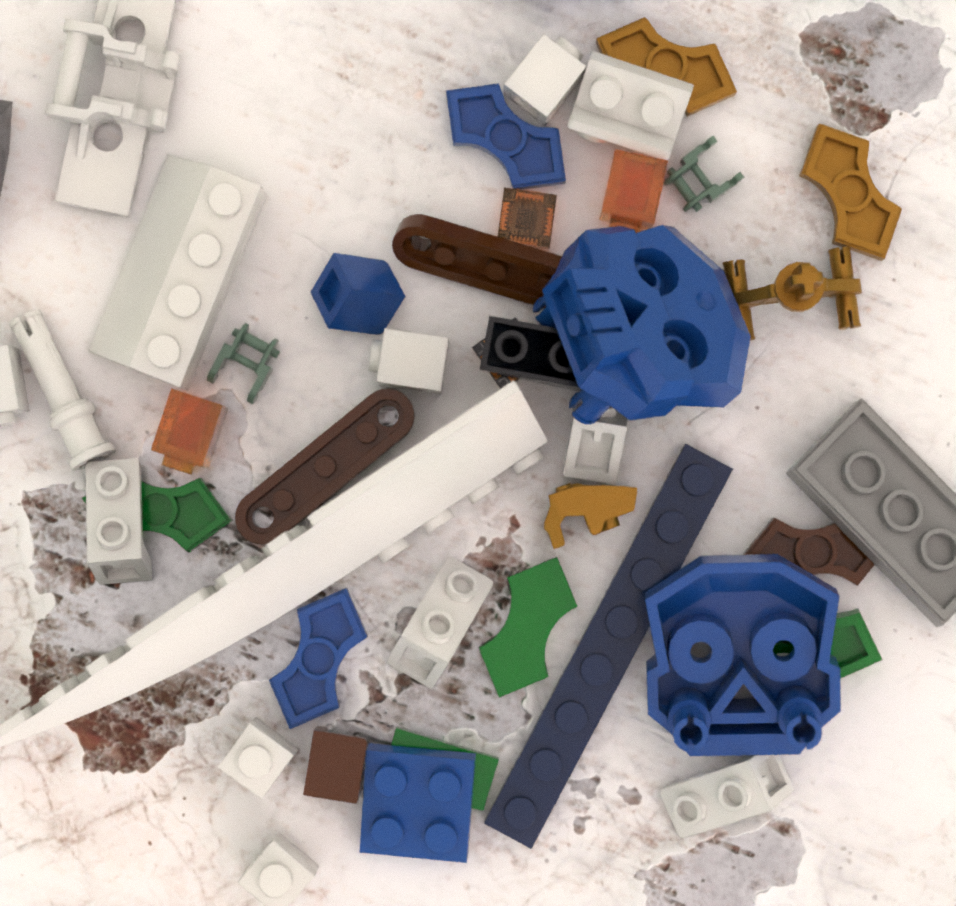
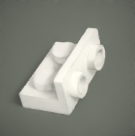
M592 51L567 127L577 131L578 135L587 141L594 143L610 142L628 148L632 155L644 160H656L658 158L668 161L694 84Z

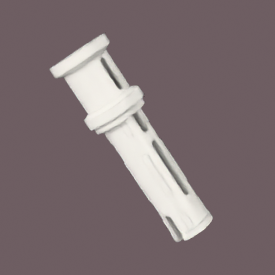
M37 309L24 313L26 318L24 321L19 316L9 323V326L14 331L53 411L49 415V424L52 430H59L72 457L68 462L71 470L84 469L88 462L102 461L112 455L116 449L112 442L105 441L94 419L93 414L96 408L93 402H89L88 398H81L43 319L41 310Z

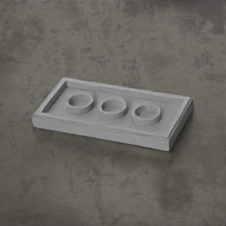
M861 398L836 421L786 474L936 627L943 626L956 612V493Z

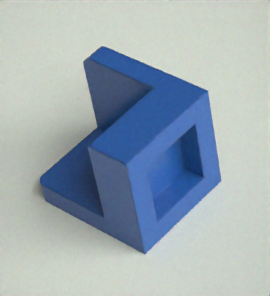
M340 253L332 254L310 292L328 329L380 335L384 332V328L388 326L406 297L386 261Z

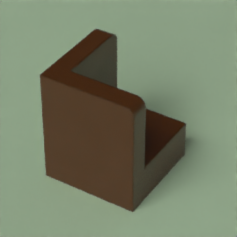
M317 726L313 731L303 795L357 804L363 780L362 772L367 740L364 737L328 732L327 727Z

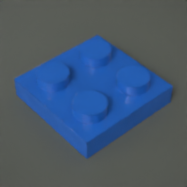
M369 743L366 749L359 853L467 863L476 753Z

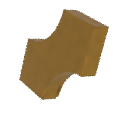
M646 17L596 38V45L601 54L694 84L685 111L687 117L735 96L737 93L716 44L700 47H684L674 44L660 36Z
M819 123L816 126L799 176L818 187L830 204L834 217L832 244L840 247H851V251L882 261L886 257L902 208L886 199L877 190L870 177L867 164L869 141Z

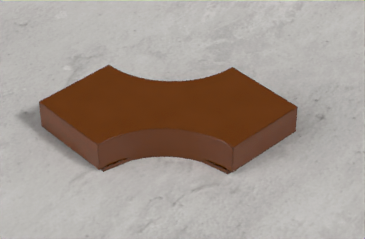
M772 518L742 554H779L813 575H837L857 586L875 565L834 522L818 529L804 530L793 528L776 518Z

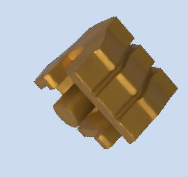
M569 483L557 487L556 493L548 495L550 507L544 522V530L548 532L553 548L556 549L565 544L560 527L565 516H584L589 532L592 535H597L603 531L620 526L618 516L634 511L637 488L578 483L573 485Z

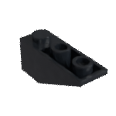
M489 316L480 370L578 392L581 390L556 328Z

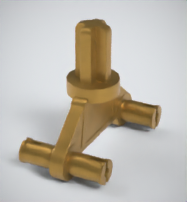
M838 247L828 250L833 279L824 278L822 271L819 272L811 263L795 262L787 265L778 273L774 284L748 290L745 260H736L734 264L733 260L723 262L725 275L750 333V341L755 340L750 308L758 305L780 303L783 308L791 312H804L814 307L821 298H836L838 329L845 330L848 327L850 329L861 327L856 295L861 294L862 289L860 279H853L851 247H842V249Z

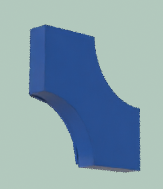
M499 83L446 90L453 146L474 147L493 156L507 172L513 191L566 183L558 128L537 127L520 119L506 104Z
M348 588L297 609L301 628L298 650L291 663L283 671L269 679L289 729L340 708L336 691V679L340 664L351 648L368 637Z

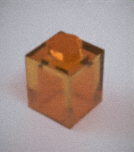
M615 149L610 164L599 220L610 222L609 227L623 226L634 229L636 233L640 232L641 229L647 230L652 228L655 224L668 160Z
M171 388L151 447L152 451L164 454L161 465L191 475L195 465L209 469L229 408Z

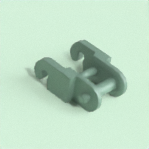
M714 136L685 155L680 161L683 167L675 171L671 167L666 171L669 177L663 184L665 186L671 183L674 184L687 202L683 207L684 212L691 208L698 212L703 208L700 205L702 200L706 198L709 203H712L745 178L739 172L721 186L715 183L712 185L697 165L698 157L718 142ZM689 170H692L706 189L698 196L694 194L682 178V175Z
M245 323L240 330L237 328L233 330L232 335L236 338L232 346L224 343L210 369L207 381L212 384L216 381L219 370L223 369L227 360H234L250 368L258 375L246 402L253 405L258 398L259 391L263 389L273 371L267 364L271 357L277 359L280 351L276 350L279 340L273 339L269 344L248 333L249 324ZM242 343L264 354L259 364L237 353Z

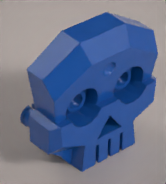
M660 225L637 233L634 229L623 226L585 230L564 251L556 272L542 289L544 295L534 303L533 313L539 312L546 305L544 310L535 318L541 325L554 327L558 331L575 379L581 389L569 401V408H575L583 401L582 405L571 413L578 422L586 425L594 424L610 407L614 408L628 420L666 416L676 406L724 408L741 393L751 338L724 270L676 228Z
M779 554L700 556L645 592V602L655 654L646 661L648 715L670 732L678 748L686 751L689 756L799 755L805 747H807V750L814 748L821 740V728L841 712L840 666L836 657L831 655L840 597L837 589ZM782 640L789 641L793 645L792 651L786 656L776 655L773 652V647L777 642ZM698 642H705L711 647V651L705 657H695L690 652L692 646ZM743 684L754 697L733 699Z

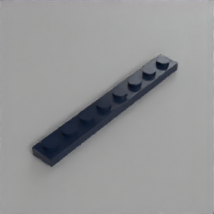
M688 444L683 445L484 819V824L532 849L650 627L645 592L680 570L733 468Z

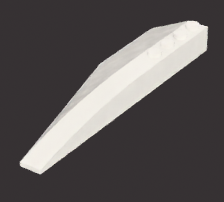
M513 380L307 516L310 523L306 526L297 525L291 530L282 533L262 548L264 552L262 555L250 556L215 579L217 583L215 586L211 585L208 588L203 587L127 638L125 640L127 644L124 646L120 645L109 653L102 655L87 665L84 669L85 672L59 684L39 698L38 703L32 707L24 708L0 724V747L77 719L126 698L231 646L287 614L375 556H378L382 564H384L409 547L404 537L419 527L423 526L426 533L429 534L455 517L449 509L452 505L466 496L473 505L499 488L494 478L511 466L518 475L543 459L544 456L539 448L545 445L548 440L516 382Z

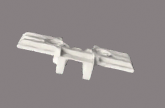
M98 0L93 23L65 19L63 31L67 33V39L53 103H47L45 109L46 116L71 122L55 196L56 202L129 217L145 141H148L150 131L164 132L175 78L178 72L181 56L176 52L167 51L166 47L176 0ZM129 19L138 20L145 27L144 39L140 44L116 40L118 26ZM90 40L93 44L103 47L102 54L106 58V66L99 95H93L88 109L74 107L88 41ZM106 122L118 124L123 133L120 145L111 151L98 149L93 139L95 130Z

